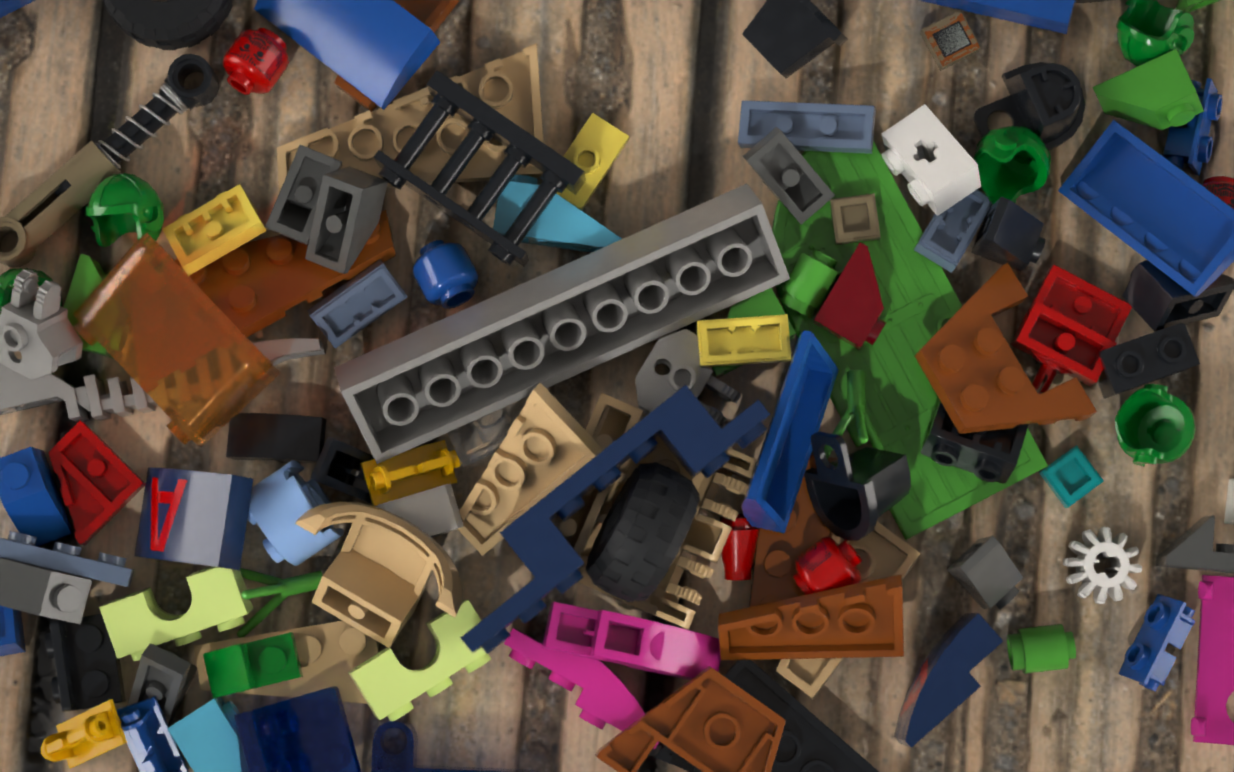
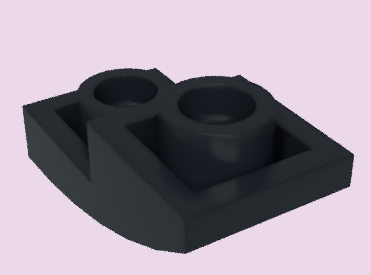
M230 413L226 457L233 460H275L281 463L295 460L298 463H317L324 447L326 419L288 414Z

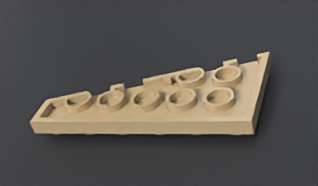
M537 43L525 47L521 52L500 60L498 58L484 64V67L459 77L456 75L449 78L544 143ZM428 87L392 101L393 103L389 104L385 110L379 108L372 112L370 110L354 116L355 119L330 129L324 128L277 147L279 192L299 145L342 161L341 169L352 167L382 178L379 175L382 168L379 167L374 159L375 154L380 150L393 160L397 157L433 107L431 101L434 97L431 96ZM457 113L453 118L448 116L409 171L431 185L470 131L467 128L470 122ZM494 138L489 143L484 141L455 183L488 181L506 157L504 151L507 147ZM528 163L526 168L521 166L515 175L535 178L541 177L543 172Z

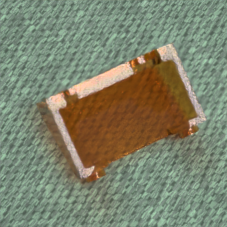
M147 232L132 245L74 313V316L79 321L73 328L91 346L99 342L171 418L172 421L166 426L184 445L192 440L196 445L202 447L281 374L275 365L261 353L249 338L240 331L173 260L171 255Z

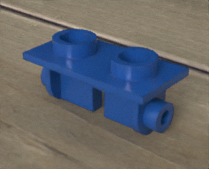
M1207 78L1205 89H1201L1202 83L1191 80L1204 112L1195 115L1187 123L1186 128L1169 127L1163 157L1179 169H1183L1184 163H1188L1193 173L1197 176H1200L1202 162L1208 163L1211 158L1213 138L1209 136L1212 120L1218 121L1222 109V94H1218V90L1211 78Z
M1157 594L1153 604L1145 613L1144 622L1134 643L1126 651L1124 663L1118 674L1135 680L1141 686L1156 692L1159 685L1164 686L1165 680L1177 658L1164 650L1167 644L1181 650L1192 626L1196 622L1192 619L1195 610L1186 606L1187 603Z
M156 696L116 710L122 722L121 726L127 745L139 772H189L176 742L167 730L169 726Z

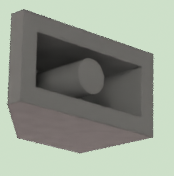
M352 167L324 174L305 259L342 274L348 273L379 223L388 181Z
M994 536L978 539L946 569L983 609H991L994 605L1002 609L1019 593L1015 585L1023 579L1019 570Z
M0 557V606L38 616L81 624L92 580Z

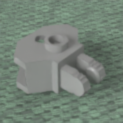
M23 269L16 275L11 302L2 306L0 312V364L32 380L57 371L60 365L80 359L83 341L67 318L68 310L60 306V293L62 292L60 284L52 280H45L39 287L37 284L39 281L38 273L30 269ZM20 351L22 360L17 359L14 352Z
M688 329L659 338L635 377L638 408L643 410V413L646 415L651 413L684 385L690 389L697 399L704 387L717 393L719 397L728 402L737 403L741 394L731 386L712 376L713 371L707 367L700 368L698 338L696 334ZM658 364H665L669 367L670 372L667 375H659L654 368ZM699 401L719 427H723L727 420L723 413Z

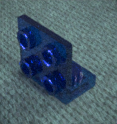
M337 686L234 715L249 772H361Z

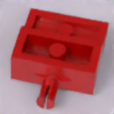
M1053 264L1048 270L1010 344L1031 355L1041 365L1032 382L1035 390L1039 389L1038 394L1049 390L1057 373L1069 375L1073 378L1077 377L1079 381L1088 386L1097 383L1104 369L1099 353L1102 350L1116 346L1115 340L1132 306Z

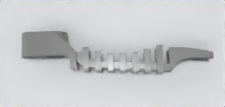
M308 338L278 339L239 345L245 375L241 376L238 373L234 350L217 348L223 379H217L213 361L209 362L205 356L196 359L200 383H195L192 370L182 373L181 369L175 371L178 386L173 387L171 376H165L158 380L160 385L155 390H150L147 393L141 385L140 376L130 378L133 394H129L127 382H121L118 377L107 379L110 393L106 394L103 378L97 379L94 374L84 376L85 386L76 388L55 375L54 372L31 380L0 364V415L65 401L70 420L75 422L89 420L88 410L91 412L92 418L102 421L111 419V413L125 417L133 415V410L135 409L148 413L155 411V406L158 405L167 410L176 408V402H182L188 406L199 404V398L213 402L221 400L222 394L236 398L243 396V391L258 389L265 375L276 365L284 361L325 355L324 345L319 339Z

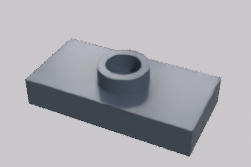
M975 190L940 215L934 214L914 251L952 273L992 206L986 194Z
M379 259L307 311L334 348H337L408 296L382 260Z

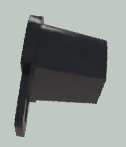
M767 0L742 33L786 79L834 43L841 47L848 40L811 0Z
M1038 62L1023 65L1004 73L1002 78L1010 96L977 109L973 116L981 138L990 132L987 124L989 116L994 112L1000 111L1009 115L1012 120V126L1031 128L1043 140L1050 151L1073 137L1083 122L1085 101L1080 81L1073 71L1064 65Z
M816 432L811 435V444L817 468L806 470L804 477L813 508L822 523L834 535L847 541H858L875 529L877 519L909 494L911 476L907 456L869 447L848 455L845 440L841 436L825 432ZM825 444L835 451L837 460L828 461L824 451Z

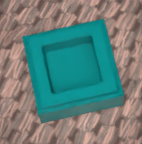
M1077 445L1038 472L1065 508H1069L1104 481Z

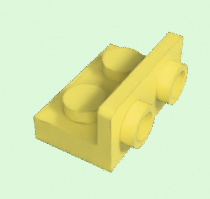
M240 184L220 193L213 200L194 211L180 216L175 222L162 229L188 276L267 231L257 214L254 204Z

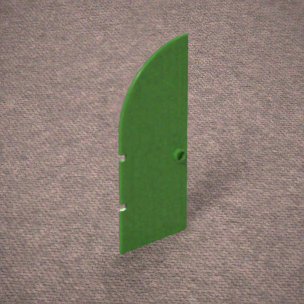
M874 141L872 154L804 151L802 153L804 159L834 193L835 196L832 199L875 193L881 237L879 240L861 243L868 246L884 310L879 318L887 323L873 346L865 341L862 348L858 350L814 324V319L819 310L816 309L812 318H809L783 303L782 306L785 313L788 314V319L798 338L803 330L812 331L838 367L839 371L830 399L841 418L848 408L847 372L849 370L865 371L866 412L885 451L907 456L911 476L909 494L889 509L905 540L1042 470L1048 464L1028 428L1017 465L1004 484L983 481L972 472L955 466L940 465L934 462L931 457L921 454L923 443L929 434L940 399L916 360L915 355L962 307V304L942 267L914 251L923 232ZM778 200L772 231L788 274L791 273L801 253L803 252L810 256L814 248L838 261L834 270L842 273L860 242L842 245L835 244L830 200L802 225ZM785 282L776 285L780 300L785 292L782 290ZM853 417L846 429L855 446L859 447L863 444L859 441L855 418Z

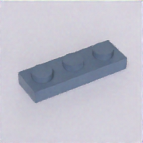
M742 100L738 145L740 148H753L777 127L798 151L872 154L876 109L875 106Z
M14 531L9 532L8 539L0 538V557L120 586L130 587L135 569L125 567L127 558L102 552L99 553L98 561L80 557L81 547L56 541L53 550L35 546L37 537Z

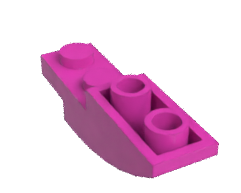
M552 602L550 605L542 648L627 665L629 668L691 680L708 666L719 672L721 661L719 638L606 610L597 611L559 602Z
M512 628L511 636L504 643L512 648L509 654L510 658L530 669H533L536 662L550 669L552 672L548 679L571 692L575 685L584 688L575 703L576 706L583 709L579 715L583 720L602 730L605 724L608 723L623 731L645 715L637 699L602 661L542 648L543 643L516 628ZM659 741L655 744L653 749H656Z

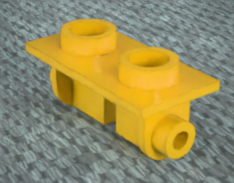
M445 440L410 449L379 464L373 459L362 462L361 466L373 506H377L435 487L457 483L454 468L460 467V459L457 451H448Z
M113 699L56 725L58 733L49 735L43 740L41 746L42 756L52 762L67 759L69 768H74L127 743L121 726L122 722L117 714Z

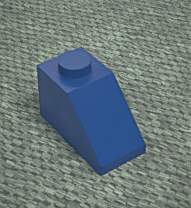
M28 447L0 458V499L19 533L37 537L35 546L38 547L74 534L44 450Z

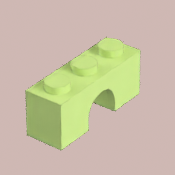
M210 566L187 576L186 579L191 590L192 601L189 610L184 614L174 615L162 610L155 600L151 587L108 601L99 608L117 659L131 654L133 662L138 661L150 643L157 646L174 640L176 647L201 639L200 630L217 625L219 632H223L244 624L243 616L250 613L254 608L251 599H243L241 593L247 590L241 571Z
M462 600L456 617L443 612L425 623L433 635L436 644L435 654L430 663L425 667L416 670L407 669L399 663L391 648H385L348 671L378 720H382L386 716L390 722L399 719L414 709L411 703L413 699L424 692H427L429 697L437 695L453 684L450 679L451 675L464 667L468 673H471L492 659L483 648L472 653L460 638L482 621L469 600Z

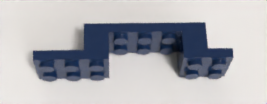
M684 385L500 532L535 578L460 637L472 653L481 648L486 653H490L511 636L506 630L509 625L518 618L526 624L547 607L542 600L554 589H557L560 594H564L583 578L579 569L585 565L584 561L553 524L552 520L559 516L565 522L585 506V502L581 497L595 487L601 493L621 477L622 473L618 469L630 458L637 464L657 448L656 437L659 436L692 478L702 472L707 479L731 459L726 453L730 448L738 444L743 450L767 430L763 422L770 413L757 400L721 429L690 389Z

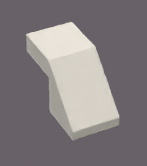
M451 483L375 506L410 521L432 538L464 527Z

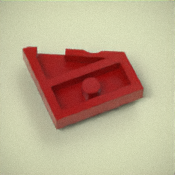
M80 420L48 452L54 473L58 475L61 484L60 491L64 504L69 509L76 530L74 532L75 538L81 545L85 546L146 485L84 421Z

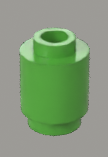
M815 248L810 256L802 252L789 274L790 279L782 287V290L785 292L780 302L812 318L815 310H820L841 273L834 270L838 261Z
M1062 624L1020 628L1017 630V634L1007 635V651L1012 671L1022 670L1024 674L1068 669L1069 659L1076 658L1073 633L1065 632Z

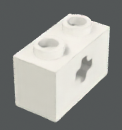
M926 104L881 133L885 152L881 155L889 170L895 176L901 173L909 182L907 187L920 206L928 204L937 216L981 187L978 164Z

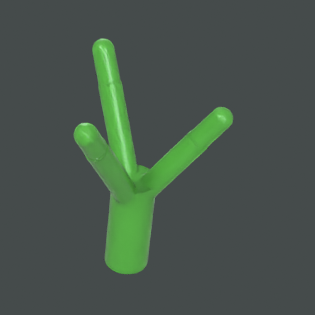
M849 370L847 372L848 408L832 434L842 437L854 417L860 443L865 444L869 439L874 449L884 450L866 412L865 371ZM829 445L824 447L827 459L833 451Z
M240 568L243 578L269 585L244 590L241 593L243 599L276 595L238 630L237 636L239 638L245 637L288 596L317 590L322 578L321 570L282 579Z

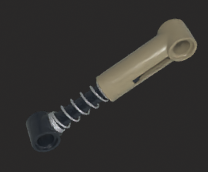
M185 54L175 59L169 67L168 77L164 79L166 83L160 86L159 94L153 93V99L145 106L139 104V111L132 117L126 116V123L118 130L112 128V135L105 141L98 140V143H94L91 140L6 216L0 217V263L13 268L22 267L29 263L35 256L36 249L89 203L96 186L111 175L122 174L119 170L121 168L120 163L123 160L130 161L129 155L137 148L143 149V143L150 136L157 137L156 131L164 124L170 125V119L177 113L183 114L188 108L192 110L194 107H201L211 103L218 94L219 79L209 63L201 56L195 54ZM193 72L204 74L203 82L199 87L191 90L184 88V81L189 74ZM16 232L18 235L17 246L12 251L3 253L1 250L2 239L5 235Z

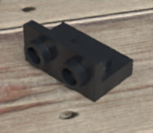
M1178 323L1102 350L1099 353V358L1107 378L1098 382L1103 398L1106 399L1199 365L1200 362L1186 325Z
M939 400L929 434L923 443L921 454L931 457L934 462L940 465L955 466L972 472L983 481L1004 484L1017 465L1029 424L1016 425L1014 428L959 434Z
M102 614L82 617L81 624L61 620L50 621V631L45 633V646L48 657L55 660L57 676L52 677L51 688L55 703H61L62 712L92 708L110 699H113L114 704L126 702L120 658L117 659Z

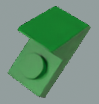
M293 632L249 643H241L203 654L213 698L303 677Z

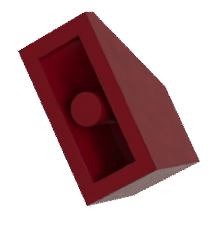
M861 242L858 244L814 319V324L858 350L862 348L865 341L873 346L887 323L879 318L884 310L868 246Z

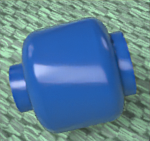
M436 240L428 243L420 250L421 256L413 266V275L429 303L442 306L445 309H451L464 304L473 297L475 293L474 288L478 283V272L462 245Z

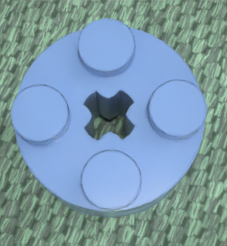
M291 460L252 487L247 520L252 525H259L266 536V539L263 540L264 548L276 563H280L285 559L292 565L298 566L343 536L344 532L342 528H334L333 525H329L314 535L295 524L307 510L321 504L331 503L315 480L310 479L305 482L298 474L305 468L295 460Z

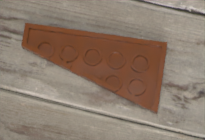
M386 210L381 211L378 225L349 272L345 274L306 260L305 256L308 245L283 235L245 243L190 276L182 268L178 259L126 271L140 379L145 392L147 393L159 386L158 380L176 370L181 369L183 373L198 365L196 359L217 348L225 350L287 316L286 310L304 300L308 304L323 296L321 291L343 279L351 280L379 259L384 263L395 257L396 251Z

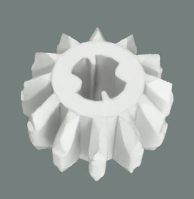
M1101 527L1098 537L1089 529L1082 532V539L1085 545L1078 541H1071L1068 547L1078 556L1077 558L1063 559L1064 566L1076 567V573L1067 576L1066 581L1068 584L1083 582L1077 593L1080 598H1086L1093 591L1094 602L1096 604H1104L1107 593L1113 601L1123 599V592L1120 586L1128 590L1136 588L1137 584L1127 575L1128 573L1142 572L1141 565L1130 564L1129 558L1139 553V549L1137 547L1123 549L1128 538L1125 533H1119L1112 540V533L1109 527ZM1097 555L1100 559L1108 558L1110 560L1111 567L1105 568L1109 572L1108 575L1105 572L1096 573L1094 563H1099V560L1096 559Z

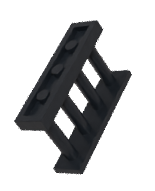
M436 70L426 84L431 96L434 97L431 101L433 107L394 160L378 150L374 159L379 167L382 168L379 175L399 190L405 184L489 242L491 246L488 251L503 263L510 266L515 260L525 267L529 258L527 252L519 247L520 243L557 192L562 193L566 188L575 195L586 181L584 170ZM457 113L470 122L467 126L470 131L432 184L429 185L410 172L409 169L448 116L453 118ZM494 138L507 147L504 151L506 157L468 210H465L445 195L483 142L489 143ZM528 163L543 172L540 177L543 182L503 236L482 222V220L521 166L526 168Z

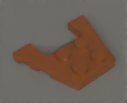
M1009 263L1002 265L915 355L916 360L959 434L1014 428L1016 425L1038 423L1039 425L1054 424L1059 420L1068 419L1083 421L1097 412L1077 377L1042 394H1038L995 323L994 316L1023 303L1028 297Z
M708 666L599 748L595 756L617 772H637L655 744L659 741L702 772H771L786 720Z

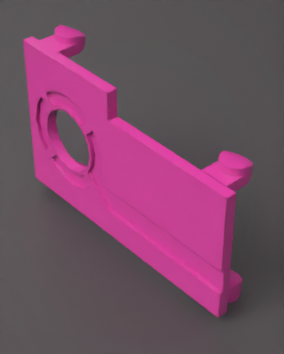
M1202 575V581L1198 585V598L1201 599L1195 715L1191 719L1190 730L1191 735H1193V742L1234 745V722L1229 718L1226 709L1228 697L1234 691V577Z

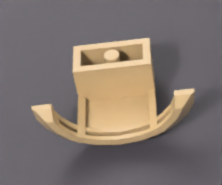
M341 501L321 504L307 510L296 521L295 524L314 535L329 525L352 523L340 553L321 578L312 599L313 604L390 648L414 613L434 572L439 588L438 601L435 606L456 617L462 603V584L458 570L444 549L431 536L410 521L378 507L359 502Z

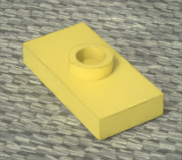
M592 113L563 156L584 170L586 181L576 195L566 188L562 193L557 192L556 194L582 211L629 141L630 136Z
M788 314L698 320L696 322L700 368L791 361Z

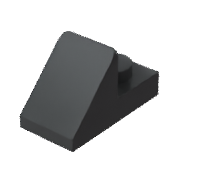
M777 127L743 155V158L760 176L763 183L801 225L835 196Z
M299 145L265 228L308 245L323 175L340 170L342 161Z
M1205 516L1156 557V566L1234 574V545L1216 544V551H1213L1215 516Z
M150 643L141 655L128 705L156 696L168 726H170L196 674L197 667L176 654L165 651Z

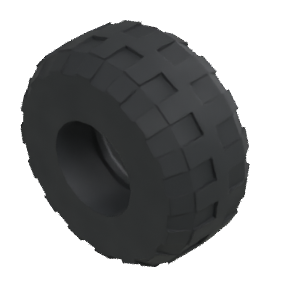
M103 0L113 21L128 36L150 48L155 47L162 50L190 48L200 44L207 37L212 36L220 28L225 18L228 17L233 0H168L164 2L153 0Z
M657 462L641 463L635 468L616 497L589 553L585 570L594 585L629 603L644 601L649 598L676 558L695 517L700 494L695 488L693 481Z

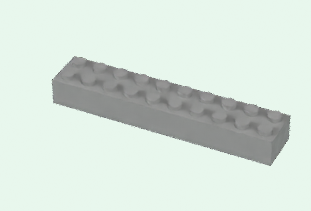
M744 184L336 366L334 369L340 391L376 463L379 464L530 396L533 389L539 383L545 388L551 387L789 280L790 277L763 204L749 185Z

